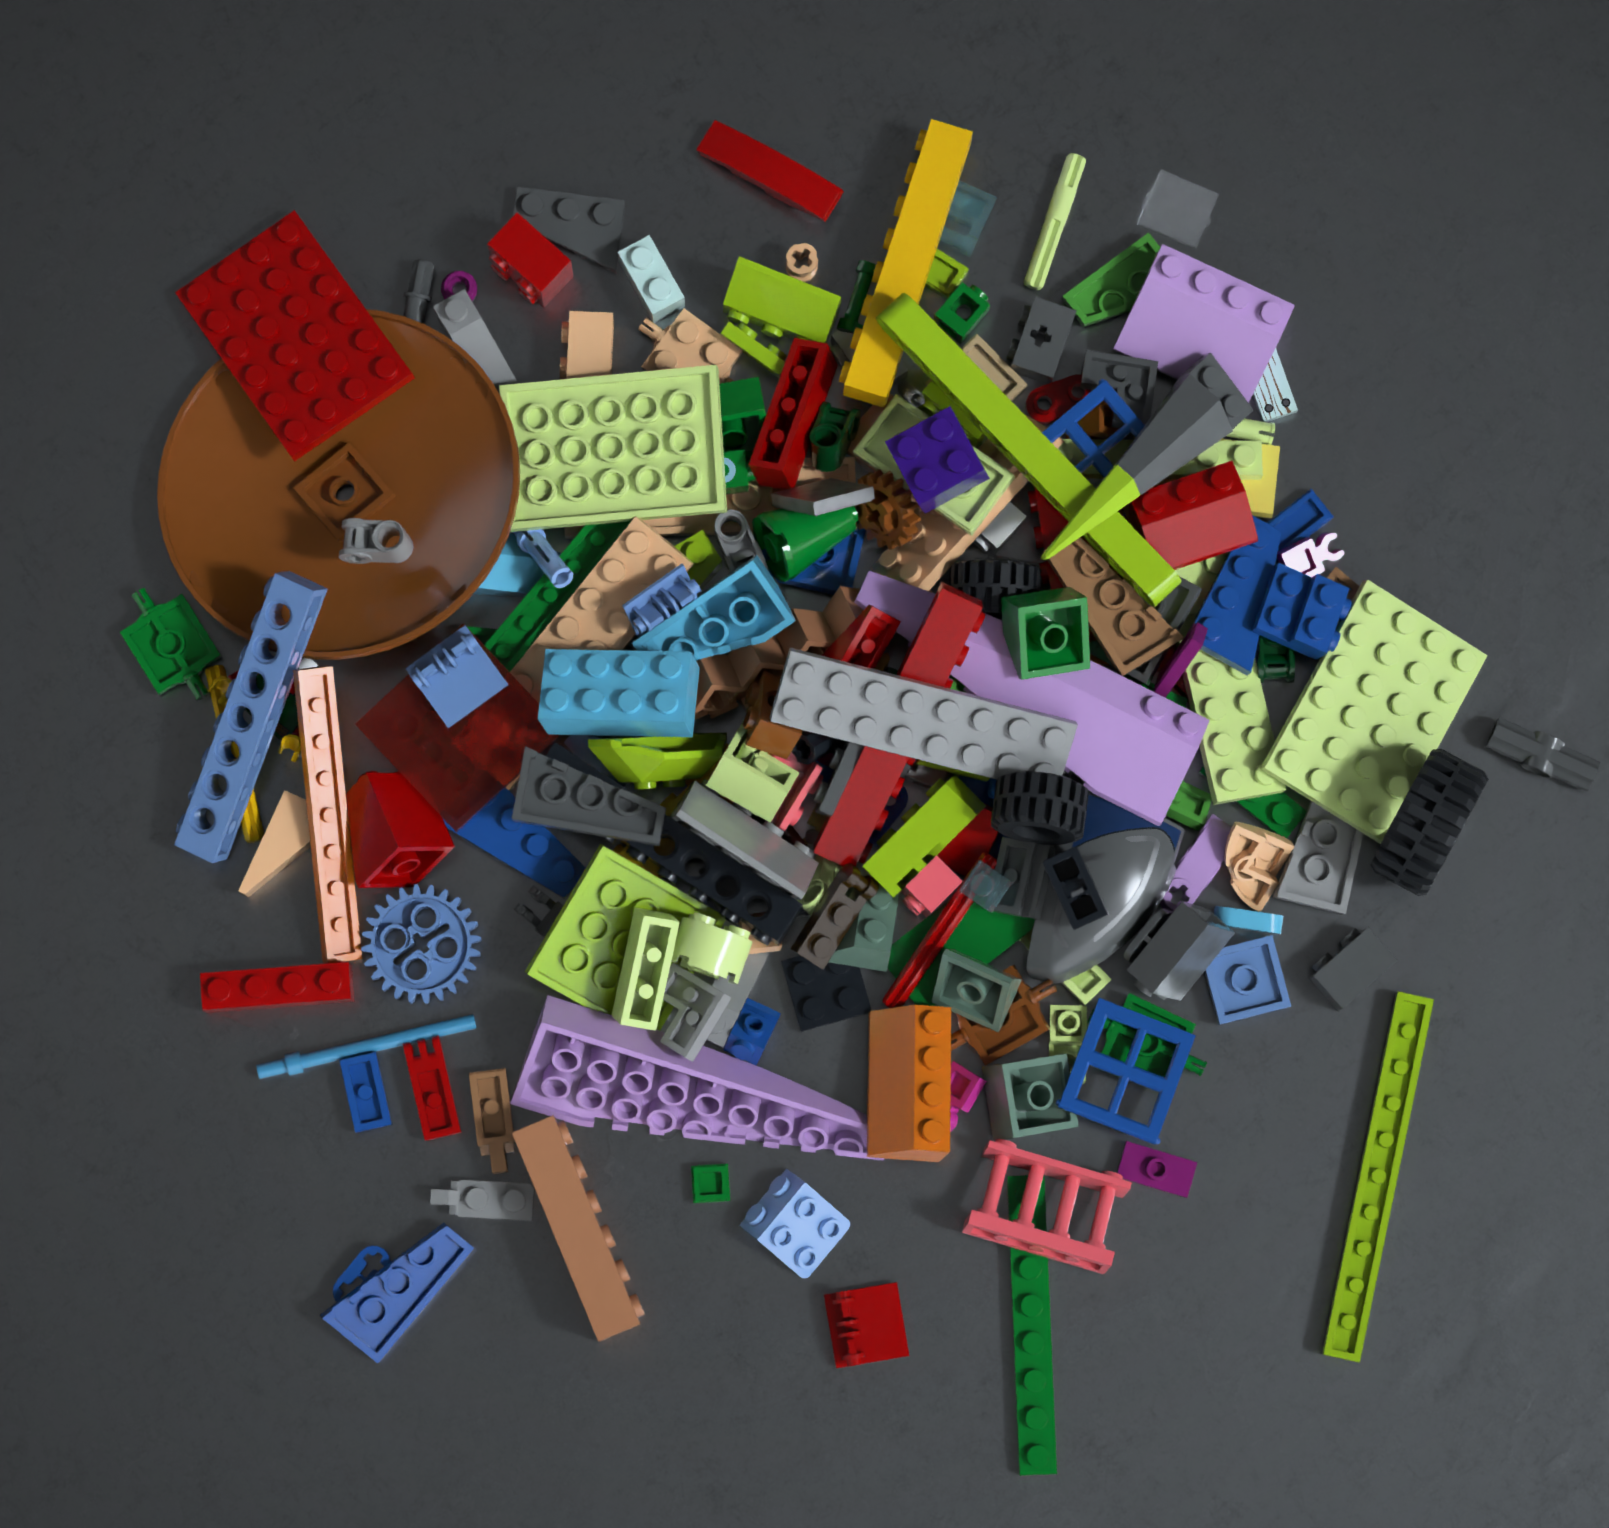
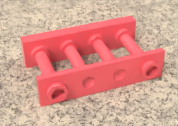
M996 1139L995 1142L989 1140L983 1149L981 1157L994 1160L983 1205L977 1211H970L965 1218L962 1233L1105 1274L1112 1266L1115 1254L1114 1251L1107 1250L1103 1244L1114 1196L1123 1198L1130 1190L1132 1182L1123 1180L1121 1174L1113 1171H1102L1099 1173L1018 1149L1015 1143L1008 1140ZM1008 1165L1029 1171L1018 1218L1014 1219L1013 1222L999 1218V1214L996 1212ZM1044 1175L1065 1181L1054 1227L1048 1232L1034 1228L1035 1225L1032 1223ZM1079 1186L1100 1192L1089 1239L1085 1240L1084 1243L1070 1239V1235L1067 1233Z

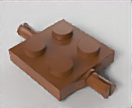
M1015 965L1003 970L1022 979ZM1022 979L999 1032L956 1014L960 1030L951 1034V1041L957 1039L956 1042L951 1044V1051L968 1042L969 1045L976 1049L986 1066L1050 1030L1051 1028L1041 1012L1039 1001L1057 992L1056 986L1054 985L1042 992L1044 988L1053 984L1050 979L1033 988Z

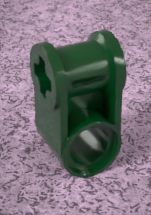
M824 401L822 403L817 420L809 436L811 463L817 470L831 472L840 468L843 464L850 444L855 439L861 419L859 409L853 408L851 411L832 407L830 402Z
M1259 635L1255 660L1258 668V678H1260L1261 683L1264 680L1286 679L1288 683H1294V651Z

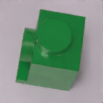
M962 282L935 313L934 321L945 333L961 345L988 313L990 304L987 300L989 298L977 286L972 284L968 287ZM959 308H967L970 316L962 319L957 315V310Z

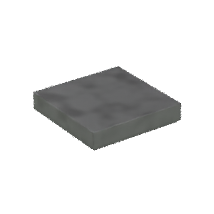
M833 478L771 493L772 506H775V508L813 516L867 503L875 499L873 486Z

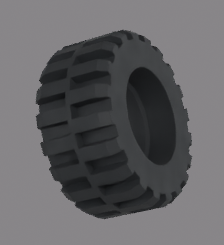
M1433 749L1413 782L1370 864L1374 873L1417 896L1427 895L1489 780L1485 771L1443 749Z

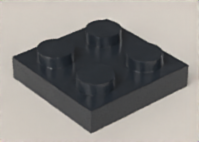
M802 956L781 961L801 1033L869 1014L872 1011L860 967L828 962L823 970Z

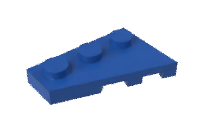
M857 528V530L794 579L786 582L776 580L779 583L834 595L840 586L852 588L866 530H859ZM766 549L761 550L765 560H770Z

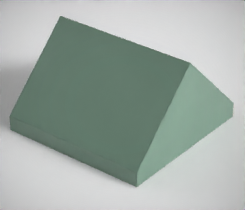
M945 949L942 954L932 1003L941 1007H951L952 1012L999 1032L1022 979L957 950Z

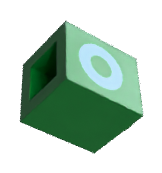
M745 450L724 452L726 495L749 492L748 482L755 481V476L749 467L750 460H746Z

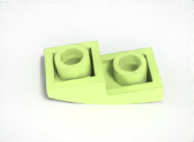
M1050 1005L1049 1027L1051 1029L1048 1036V1056L1067 1053L1071 1073L1087 1030V1006ZM1086 1075L1082 1084H1085L1086 1082Z

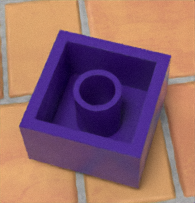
M950 406L885 441L913 496L925 514L990 479Z

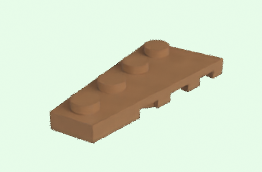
M1081 537L1050 559H1047V562L1064 588L1071 587L1087 597L1089 628L1119 675H1126L1185 638L1176 629H1173L1152 605L1149 606L1125 579L1122 580L1109 567V564Z

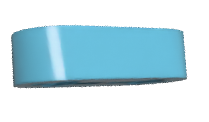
M1214 906V914L1231 928L1272 934H1281L1284 918L1282 915Z

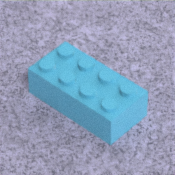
M545 649L538 720L549 735L693 737L700 667L693 654L689 651Z

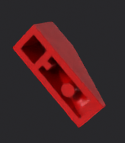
M869 604L821 656L874 669L901 621Z

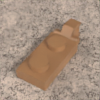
M506 1068L469 1073L477 1145L480 1147L481 1156L490 1155L493 1174L508 1172L506 1153L515 1152V1140L512 1135L514 1127Z

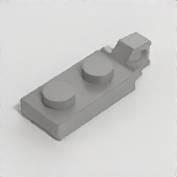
M460 1180L451 1181L450 1190L431 1189L430 1204L448 1205L449 1215H458V1217L533 1221V1183Z

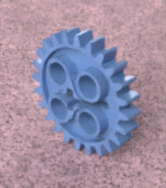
M414 884L413 895L408 896L401 887L399 888L400 899L395 900L387 894L386 900L389 906L386 909L377 904L374 906L380 914L379 918L367 917L366 919L374 928L373 931L362 932V936L371 940V944L361 947V951L372 954L373 957L368 959L364 965L366 967H377L371 978L374 981L385 978L381 988L384 992L392 986L396 987L394 998L397 1000L404 992H407L410 1004L415 1002L417 995H422V999L427 1005L430 1001V994L433 993L436 994L440 1001H444V989L448 988L452 993L457 994L454 983L459 980L462 983L468 984L469 981L463 972L465 970L476 971L477 969L469 960L470 957H481V952L473 949L472 944L481 942L482 938L470 933L479 926L478 922H466L472 911L470 908L462 911L458 910L462 901L459 897L449 903L447 901L449 896L447 889H444L438 897L435 896L433 885H429L426 894H422L418 884ZM424 909L433 910L436 914V921L429 928H421L416 923L418 913ZM444 924L449 925V929L446 932L436 936L427 943L429 948L427 952L423 953L421 950H416L400 964H394V960L398 956L416 946L414 939L420 935L421 938L427 939ZM394 930L402 931L406 936L405 944L397 950H392L386 945L387 935ZM445 939H451L457 943V952L451 958H442L437 953L439 943ZM415 960L423 961L427 966L425 976L419 980L410 979L407 975L408 965Z

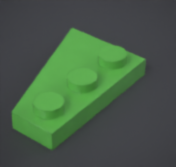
M1148 232L1062 296L1061 299L1068 308L1077 310L1075 317L1082 327L1130 312L1160 246Z

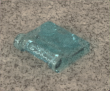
M959 180L947 218L971 229L968 236H965L944 226L940 240L961 249V254L971 257L997 197Z

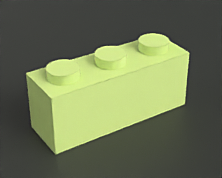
M634 908L611 1015L620 1025L655 1031L657 1029L680 923L671 914Z

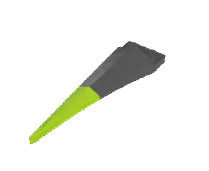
M1212 353L1203 355L1179 377L1121 458L1041 555V560L1050 559L1226 437L1253 411V408Z

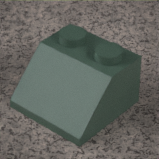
M879 884L877 893L873 898L866 901L829 960V963L887 972L899 893L893 898ZM849 888L845 895L849 897L854 888Z
M1067 1053L982 1066L983 1078L987 1081L985 1083V1091L993 1140L1018 1138L1079 1127L1077 1114L1061 1109L1056 1105V1100L1061 1099L1070 1075Z

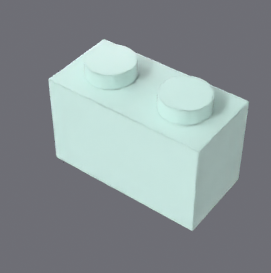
M650 235L618 251V262L653 323L685 307V297Z

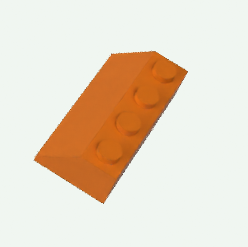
M909 1005L870 1011L868 1016L867 1157L940 1162L950 1153L951 1007Z

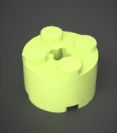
M696 912L694 914L690 913L688 918L682 917L671 962H677L680 957L682 959L679 965L718 980L719 977L727 979V976L730 975L728 983L738 985L753 943L748 939L751 932L733 925H729V927L724 926V929L714 926L716 919Z

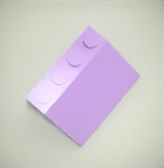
M1162 244L1156 253L1113 350L1129 357L1158 361L1157 371L1177 380L1203 355L1212 353L1249 403L1295 305Z

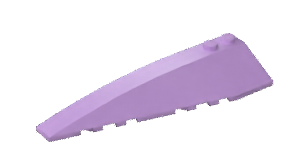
M868 571L854 603L863 610L870 604L901 621L896 631L908 640V646L910 647L935 594ZM986 614L977 634L970 632L965 645L969 646V651L961 667L954 665L950 675L965 686L963 690L969 694L1076 721L1078 726L1064 771L1075 773L1085 781L1083 786L1093 794L1160 826L1199 748L1209 719L1091 660L1090 669L1021 680L1018 678L1003 635L1002 620Z
M549 995L546 997L510 1102L512 1105L547 1116L554 1115L556 1119L584 1127L594 1128L595 1117L613 1120L612 1130L627 1131L628 1122L648 1125L650 1127L649 1134L664 1136V1133L678 1129L682 1130L684 1138L742 1145H745V1140L764 1142L763 1147L779 1149V1144L801 1146V1151L816 1153V1150L827 1149L834 1150L835 1155L884 1160V1158L867 1157V1115L850 1106L766 1069L702 1046L692 1062L660 1042L665 1032L620 1025L609 1014Z

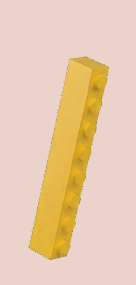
M931 119L928 130H920L915 150L921 152L917 163L910 162L904 183L910 185L906 196L899 195L893 216H897L899 219L896 228H888L883 249L888 250L884 262H877L872 277V282L877 283L874 295H866L861 315L866 316L862 329L856 327L850 344V348L854 349L855 353L852 362H844L839 382L844 383V396L879 407H886L904 351L881 328L876 317L902 293L909 295L919 305L971 146L973 131Z

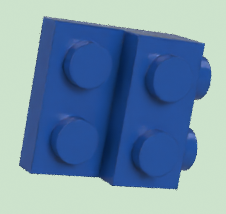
M1278 563L1274 566L1251 631L1318 660L1326 655L1328 651L1333 652L1338 645L1341 633L1335 631L1339 619L1344 620L1351 608L1352 600L1347 598L1350 588L1319 574L1310 577Z

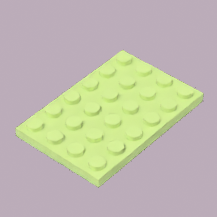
M717 365L499 385L500 396L514 427L520 461L519 498L510 532L632 521L635 516L641 520L727 512L719 369Z
M1364 580L1352 599L1351 608L1346 618L1340 621L1335 630L1341 633L1338 645L1333 652L1328 651L1326 655L1320 658L1260 769L1381 844L1427 757L1433 749H1437L1488 655L1373 582Z

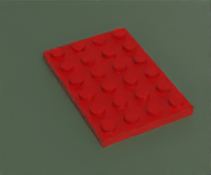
M295 210L175 292L294 462L415 379L410 369Z

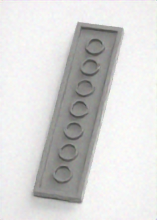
M789 648L769 717L770 722L997 780L998 777L1005 774L1021 771L1045 772L1062 776L1078 726L1076 721L794 648Z

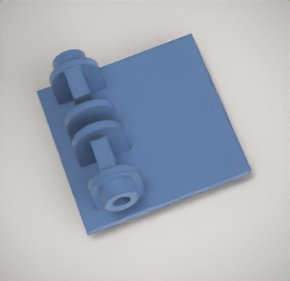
M680 564L627 601L622 607L637 638H639L647 631H652V628L664 621V619H669L670 615L674 612H679L681 607L697 599V594L701 591V588L694 579L690 580L684 565Z
M466 625L405 668L448 728L508 686L506 680Z

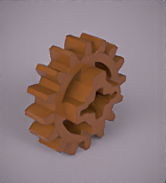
M881 469L857 480L858 484L873 486L875 499L867 503L855 505L860 521L857 526L858 529L867 530V539L870 541L876 538L877 545L880 548L887 544L889 550H892L913 539L912 536L919 532L915 524L921 521V517L914 513V509L918 508L919 505L917 502L911 501V490L903 488L904 480L900 478L894 481L891 471L883 474Z

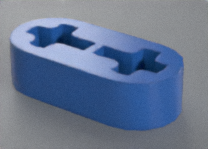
M379 1246L364 1248L333 1286L335 1301L338 1302L342 1299L341 1297L344 1294V1291L341 1289L342 1284L351 1285L358 1277L363 1280V1283L378 1272V1270L373 1269L367 1277L361 1274L368 1265V1262L365 1260L366 1255L375 1256L380 1253L383 1256L380 1263L385 1267L391 1262L389 1253Z

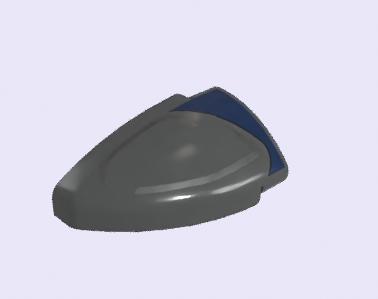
M1089 791L1083 838L1068 844L1054 845L1056 848L1055 855L1078 845L1109 914L1073 930L1049 878L1040 920H1035L1027 958V973L1030 978L1040 981L1050 979L1053 984L1064 982L1106 960L1125 945L1145 925L1168 891L1176 873L1174 863L1185 830L1164 818L1160 826H1157Z

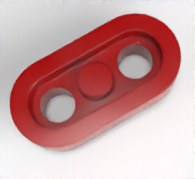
M1081 374L1071 375L1030 392L1025 403L1026 414L1043 425L1051 424L1092 390L1084 389L1085 395L1081 398L1073 396L1071 390L1076 386L1080 387ZM1040 399H1047L1051 403V407L1047 410H1042L1038 407L1037 402Z

